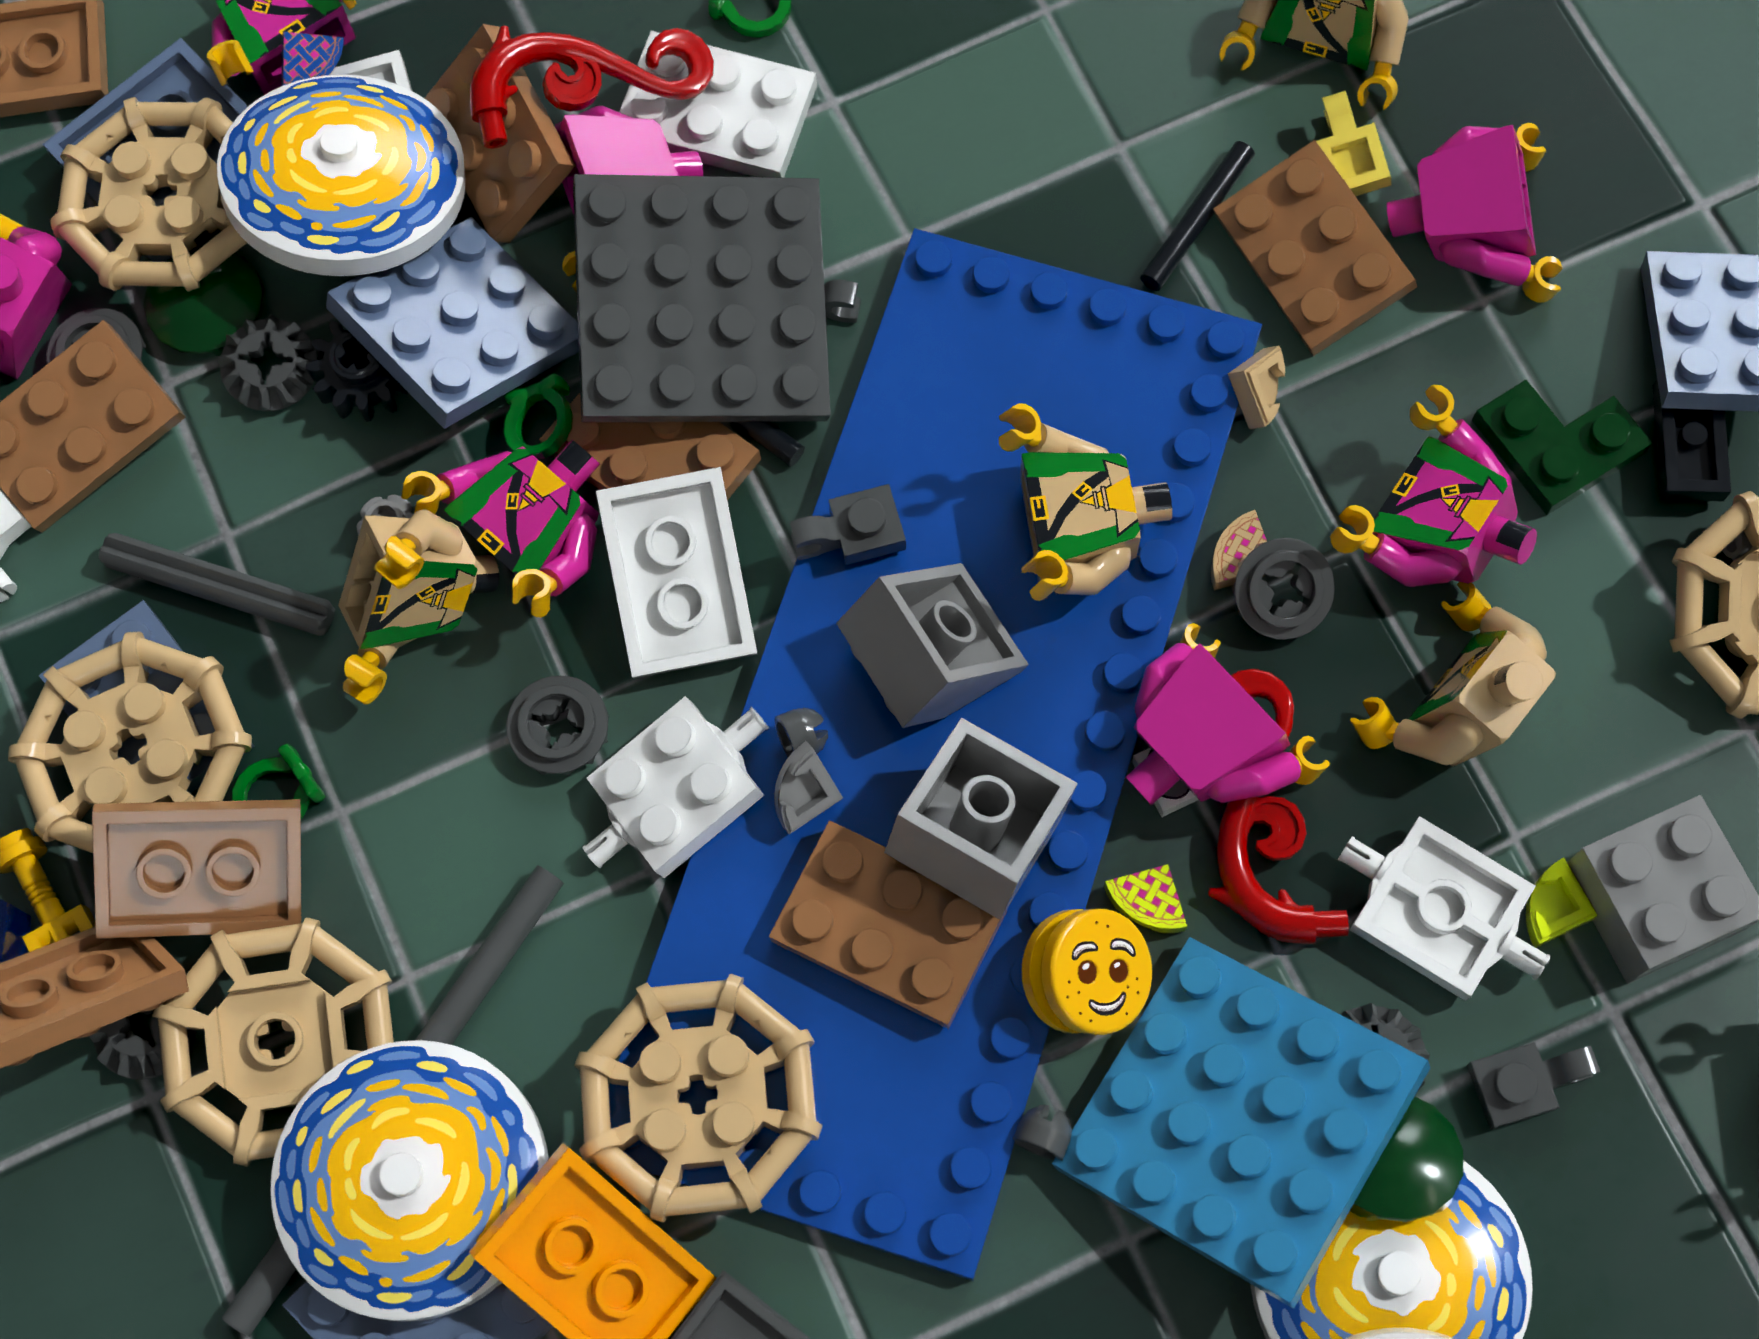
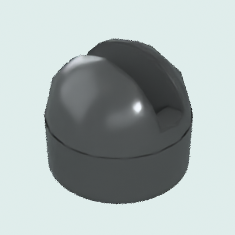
M809 708L792 709L775 716L776 731L787 757L805 741L811 745L816 754L823 750L828 739V731H814L813 728L824 721L822 715L815 710Z
M1039 1105L1028 1110L1020 1120L1013 1140H1015V1143L1040 1157L1052 1161L1055 1158L1063 1161L1072 1135L1071 1123L1066 1114L1058 1110L1050 1122L1047 1120L1049 1105Z

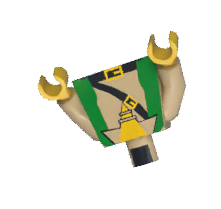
M1245 0L1237 16L1238 19L1242 20L1238 30L1227 34L1222 41L1219 53L1221 62L1226 55L1228 46L1232 43H1243L1247 47L1249 53L1243 61L1241 70L1248 68L1254 60L1256 42L1253 37L1258 28L1263 29L1260 38L1262 40L1366 71L1370 61L1375 62L1373 74L1358 89L1357 100L1360 106L1363 107L1368 99L1369 85L1374 83L1380 84L1387 92L1383 110H1385L1395 100L1398 93V85L1391 76L1392 66H1398L1408 25V13L1403 0Z
M1021 403L1016 404L999 415V420L1008 422L1015 428L999 437V445L1003 450L1010 452L1024 445L1029 452L1021 454L1020 482L1034 556L1021 568V571L1023 573H1035L1038 578V583L1029 591L1030 595L1036 601L1044 600L1053 591L1058 594L1096 595L1127 570L1130 561L1137 557L1141 539L1139 525L1172 519V502L1168 484L1163 482L1132 487L1127 460L1124 455L1109 453L1106 448L1041 423L1038 413L1031 406Z
M428 510L416 511L411 518L376 515L364 516L338 605L359 646L358 655L353 654L345 661L344 673L348 678L343 682V691L363 704L373 702L386 684L387 674L382 669L387 666L399 647L420 637L452 631L460 624L469 594L496 591L499 584V568L495 558L491 555L474 556L459 527Z
M1459 582L1457 585L1467 596V599L1456 606H1451L1445 601H1442L1441 605L1463 631L1469 632L1480 629V633L1473 636L1409 719H1403L1400 723L1396 722L1381 698L1370 697L1365 699L1362 704L1371 718L1366 720L1351 718L1350 721L1365 746L1370 749H1379L1393 742L1394 747L1398 750L1439 764L1456 766L1503 744L1555 679V670L1545 662L1547 651L1542 635L1535 627L1500 607L1491 608L1489 602L1473 583Z

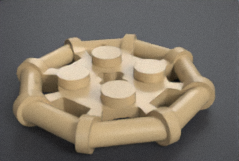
M136 97L123 100L124 107L76 145L67 144L62 151L60 157L64 161L58 209L57 214L50 220L53 234L55 237L65 240L97 273L101 286L113 291L119 290L122 286L185 287L188 292L200 288V280L247 243L235 230L226 215L217 178V164L209 157L205 150L212 142L213 137L221 144L233 122L222 112L220 102L208 97L201 99L199 102H139ZM149 126H183L189 128L185 138L154 137ZM133 132L137 142L129 141L119 145L114 150L110 163L100 159V157ZM89 177L101 183L98 206L83 209ZM165 186H170L171 190L177 191L175 196L166 197L162 206H156L151 197L156 190ZM110 228L123 241L114 252H109L94 234ZM217 229L221 230L218 235L193 255L190 254L189 251L197 246L194 239L202 232L207 230L209 235H211ZM142 255H172L173 262H139Z
M1752 491L1736 495L1733 499V505L1686 548H1678L1672 559V563L1677 567L1675 638L1669 640L1673 652L1680 651L1726 703V712L1739 719L1744 718L1747 714L1759 715V497ZM1743 531L1745 532L1752 545V548L1747 553L1732 561L1730 565L1714 558ZM1705 579L1719 584L1718 623L1702 626ZM1725 638L1728 650L1733 655L1745 660L1748 666L1740 679L1708 643Z
M126 632L122 641L59 669H56L54 666L48 669L43 674L47 679L17 744L10 745L8 750V761L16 764L37 821L34 827L35 833L45 842L57 840L93 853L92 825L81 820L94 804L223 801L243 754L252 749V736L244 732L223 681V665L213 656L200 658L145 639L142 632ZM148 667L182 678L183 682L173 694L159 690L156 686L147 683ZM123 668L125 683L92 698L80 688ZM201 700L205 704L215 729L213 733L199 735L190 709ZM66 701H68L78 710L70 715L64 724V740L62 744L47 743ZM131 736L137 740L146 738L147 745L138 750L140 760L135 764H130L124 757L118 758V750L122 747V743ZM202 756L213 757L194 797L187 792L191 782L187 777L194 763L198 766ZM45 766H65L74 792L61 802L58 801Z
M306 917L303 923L231 934H226L222 929L210 936L212 943L186 974L189 992L171 998L160 1004V1007L154 1009L152 1017L158 1018L165 1096L160 1102L167 1113L176 1112L234 1156V1164L248 1167L252 1160L274 1157L284 1128L262 1131L265 1111L297 1106L307 1091L323 1075L351 1056L363 1052L348 1050L344 1010L362 1003L367 1049L394 1042L387 987L392 983V980L387 971H378L320 928V920ZM291 952L288 970L249 975L243 960L244 958ZM313 956L351 985H348L333 997L321 986L306 977L305 974ZM225 969L235 982L228 990V996L209 1015L193 1010ZM275 1021L282 1022L284 1031L295 1033V1043L286 1047L285 1056L280 1059H273L271 1050L260 1049L258 1045L259 1037L268 1035L270 1023ZM187 1028L204 1030L208 1070L193 1077L191 1075ZM218 1084L227 1089L247 1106L240 1125L206 1101L202 1096Z
M730 974L727 980L650 987L648 982L635 988L637 995L587 1052H579L574 1066L580 1070L584 1133V1145L580 1147L579 1152L587 1164L594 1163L650 1211V1219L664 1223L668 1216L745 1208L751 1214L763 1207L761 1200L811 1140L819 1139L822 1125L816 1121L810 1047L813 1046L815 1041L808 1029H798L744 985V978ZM716 1008L713 1026L672 1030L666 1014L669 1012ZM738 1014L773 1044L760 1054H755L740 1037L730 1033L736 1020V1015ZM650 1022L658 1039L644 1048L640 1055V1060L632 1068L616 1061L617 1057L643 1027ZM783 1066L785 1069L788 1111L770 1109L767 1103L765 1073ZM703 1080L706 1088L717 1089L718 1095L717 1099L706 1102V1113L697 1115L693 1114L689 1103H679V1097L681 1092H686L690 1089L691 1082ZM608 1082L615 1085L628 1086L630 1122L612 1129ZM764 1127L779 1133L778 1138L753 1168L747 1172L746 1167L739 1159V1156L745 1150L746 1144L755 1134L758 1135ZM638 1140L647 1147H651L667 1163L659 1180L655 1179L623 1151ZM725 1166L731 1181L680 1187L683 1170Z

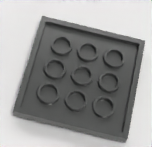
M574 174L573 202L581 422H820L829 419L831 411L819 178Z

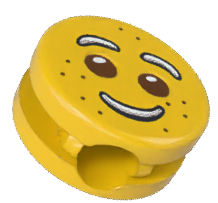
M1070 909L1054 913L1035 928L1024 950L1022 983L1026 998L1035 1014L1045 1024L1061 1032L1106 1035L1122 1030L1140 1014L1151 988L1152 962L1146 941L1138 928L1128 918L1112 910Z

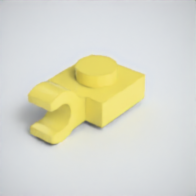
M1346 91L1323 97L1324 114L1331 136L1316 142L1354 195L1359 196L1391 186V175L1375 123L1356 127Z

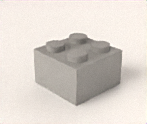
M961 717L897 814L884 853L1001 920L1060 823L1078 783Z
M1698 795L1580 849L1567 862L1598 915L1592 921L1627 984L1739 934L1759 921V895L1702 795Z

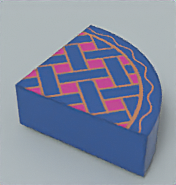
M283 32L281 87L307 78L330 75L340 59L344 37Z

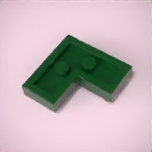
M1527 379L1476 410L1472 418L1473 423L1546 515H1549L1642 456L1652 445L1651 440L1615 396H1612L1564 426Z

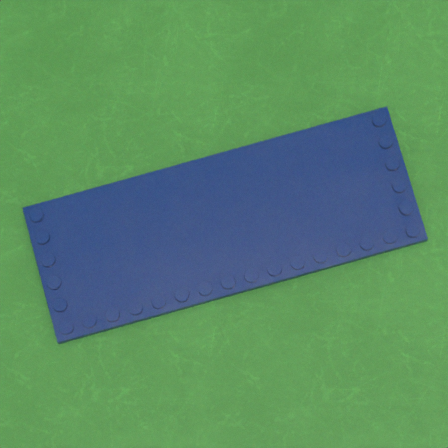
M914 228L812 516L831 517L828 499L889 484L906 538V550L845 565L841 548L809 559H796L741 714L743 716L750 710L749 708L753 707L769 726L768 730H765L740 751L747 773L763 792L764 796L690 857L646 981L650 987L727 980L730 974L743 977L746 987L798 1029H808L815 1041L813 1046L810 1047L816 1121L822 1125L821 1133L818 1140H811L764 1196L761 1200L763 1207L758 1209L759 1211L973 1281L1015 1144L1013 1137L1023 1117L1050 1028L1035 1014L1026 998L1022 983L1024 950L1035 928L1050 915L1063 910L1086 909L1138 738V733L1134 729V725L1138 720L1135 705L1145 669L1164 652L1239 404L1228 373L1253 356L1262 327L1261 323ZM1021 403L1031 406L1038 413L1041 423L1106 448L1109 453L1124 455L1127 460L1132 487L1163 482L1168 484L1172 502V519L1140 524L1141 539L1137 557L1130 561L1127 570L1096 595L1058 594L1053 591L1047 598L1041 601L1034 600L1030 595L1029 591L1038 583V578L1035 573H1023L1021 571V568L1034 556L1020 482L1021 454L1029 452L1024 445L1013 452L1005 451L999 445V437L1007 431L1015 429L1010 423L999 420V415L1016 404ZM962 563L1029 665L1021 673L943 719L902 728L895 715L887 708L883 696L864 666L852 653L850 644L836 623L880 576ZM809 708L818 712L824 719L820 725L813 728L814 731H828L826 744L817 755L843 799L791 834H788L778 819L774 802L776 781L783 764L788 758L780 743L774 718L792 709ZM962 717L1077 782L1078 785L1060 823L1007 908V913L950 1028L947 1029L772 943L769 935L829 820L886 847L897 814ZM716 1008L669 1012L666 1014L672 1030L713 1026ZM738 1014L736 1015V1020L730 1033L740 1037L755 1054H760L773 1044ZM650 1022L643 1027L620 1054L619 1062L633 1068L640 1060V1055L644 1048L658 1039ZM783 1066L765 1073L767 1103L770 1109L788 1111L785 1069ZM703 1080L693 1081L688 1091L681 1092L679 1103H689L693 1114L706 1113V1102L717 1099L718 1091L717 1089L706 1088ZM610 1083L609 1105L612 1129L630 1122L628 1086ZM764 1127L758 1135L755 1134L746 1144L745 1150L739 1156V1159L746 1167L747 1172L753 1168L778 1138L779 1133ZM640 1140L623 1151L649 1174L659 1178L667 1164L651 1147H647ZM717 1166L683 1170L681 1185L692 1186L731 1181L726 1167Z

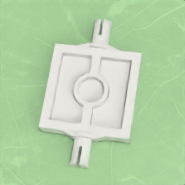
M685 696L591 773L587 780L606 804L608 816L612 824L582 847L590 860L598 868H601L605 862L627 844H630L642 853L656 873L665 878L761 799L764 794L747 773L743 756L740 753L750 742L769 729V726L763 721L753 707L749 708V711L725 731H722L720 728L709 723L697 707Z
M1420 816L1413 824L1402 844L1392 850L1386 857L1352 836L1337 859L1372 879L1369 884L1367 902L1351 926L1350 931L1464 1001H1467L1472 996L1486 970L1501 958L1532 976L1534 980H1537L1551 957L1549 954L1543 953L1515 936L1518 931L1520 912L1536 886Z

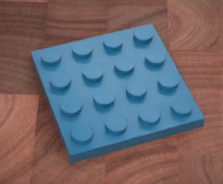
M1189 937L1074 1126L1070 1144L1063 1161L1055 1158L1052 1164L1057 1171L1294 1309L1430 1070L1429 1061Z

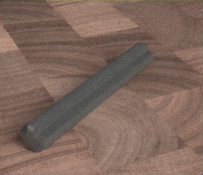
M118 533L108 534L104 539L103 546L99 550V560L107 568L315 635L326 634L334 619L335 608L326 599Z

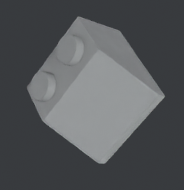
M962 563L880 576L836 623L850 644L852 653L862 663L883 696L887 708L895 715L902 728L943 719L1021 673L1029 665Z

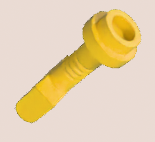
M24 828L9 833L0 839V873L5 874L14 871L42 925L22 936L29 952L70 937L77 931L83 932L96 927L89 907L80 904L67 912L64 911L38 861L48 849L39 836H33L29 828Z

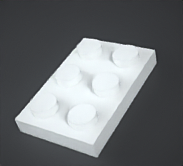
M650 31L637 66L666 81L686 78L688 76L686 63L680 57L674 55H666L661 58L655 70H651L646 65L647 49L653 39L660 34L659 32ZM707 45L714 60L713 77L705 91L696 98L687 100L665 98L646 92L631 84L629 85L619 112L633 118L653 119L659 123L670 153L696 151L699 153L703 164L753 177L784 178L817 88V77L815 72Z
M721 467L597 490L596 495L632 678L757 655Z

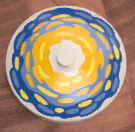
M327 75L312 77L284 85L265 94L249 105L229 127L221 143L217 159V178L222 204L228 219L239 235L251 247L269 259L292 269L318 275L357 276L388 270L416 258L431 248L449 230L461 209L465 193V167L461 143L445 116L430 102L409 89L392 82L365 76Z
M415 1040L387 1043L353 1055L323 1075L307 1091L290 1115L280 1136L274 1155L270 1191L273 1217L281 1243L298 1272L313 1288L332 1302L355 1313L381 1320L404 1322L434 1319L457 1312L482 1299L502 1283L470 1255L469 1251L549 1159L542 1128L531 1105L519 1088L499 1069L470 1051L441 1042Z
M1463 1160V1177L1449 1206L1441 1212L1409 1222L1379 1219L1375 1216L1360 1217L1349 1211L1294 1309L1252 1284L1251 1291L1258 1321L1266 1339H1346L1359 1333L1384 1328L1423 1329L1444 1334L1454 1339H1523L1531 1310L1532 1272L1523 1234L1505 1200L1489 1181Z

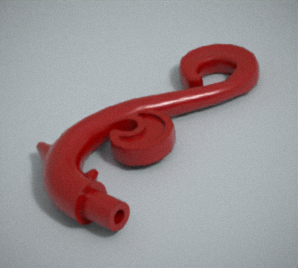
M501 26L495 42L473 73L470 84L472 120L480 125L484 147L495 149L505 146L508 143L503 118L508 114L506 101L518 90L516 85H508V82L518 70L535 62L552 60L566 64L573 69L574 75L567 76L561 70L559 63L554 62L547 69L542 83L545 98L554 107L572 112L583 110L594 103L602 86L601 72L646 92L665 98L678 100L696 98L705 91L713 77L714 60L709 47L701 37L691 31L680 28L663 30L653 39L647 49L646 65L651 70H655L661 58L666 55H674L680 57L688 67V76L686 78L666 81L592 41L569 34L551 32L522 34L511 39L508 26Z
M1254 668L1240 670L1232 674L1231 676L1252 698L1267 699L1272 704L1275 712V722L1285 731L1289 739L1293 727L1294 703L1292 693L1285 683L1271 672ZM1257 796L1227 802L1219 827L1217 844L1219 875L1224 887L1209 888V897L1228 906L1262 934L1282 942L1315 944L1316 938L1348 936L1349 922L1347 910L1314 911L1313 905L1296 904L1284 889L1278 891V899H1276L1261 887L1249 864L1247 841L1250 829L1254 824L1263 823L1270 828L1271 835L1267 839L1257 840L1255 849L1263 857L1272 861L1288 860L1302 849L1307 832L1304 817L1297 806L1283 797Z

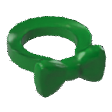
M709 0L708 12L713 20H720L724 17L731 28L743 36L760 38L770 36L783 28L789 20L791 0H779L778 9L773 16L761 21L747 20L742 17L730 0Z
M551 374L541 382L534 383L528 388L511 390L505 394L504 399L510 405L504 422V436L507 445L513 451L517 448L525 447L539 460L554 454L565 443L572 428L573 413L569 402L564 397L570 394V387L564 378L557 374ZM546 399L556 409L557 424L547 440L538 445H527L523 441L521 434L522 423L530 407L536 402Z
M287 743L277 749L282 757L262 759L249 765L239 775L232 790V801L248 800V792L252 784L261 776L268 773L287 774L293 772L300 784L293 799H300L301 820L304 818L311 800L315 803L323 802L326 796L312 777L311 769L303 763L296 749Z

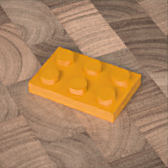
M564 1143L560 1145L469 1251L470 1255L567 1339H668L717 1279L716 1276Z

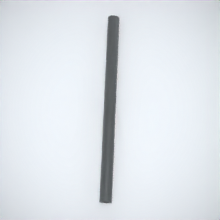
M538 865L536 866L415 1040L441 1042L449 1045L454 1043L564 883L546 869ZM279 1235L221 1317L228 1325L246 1336L252 1334L296 1270L281 1243Z

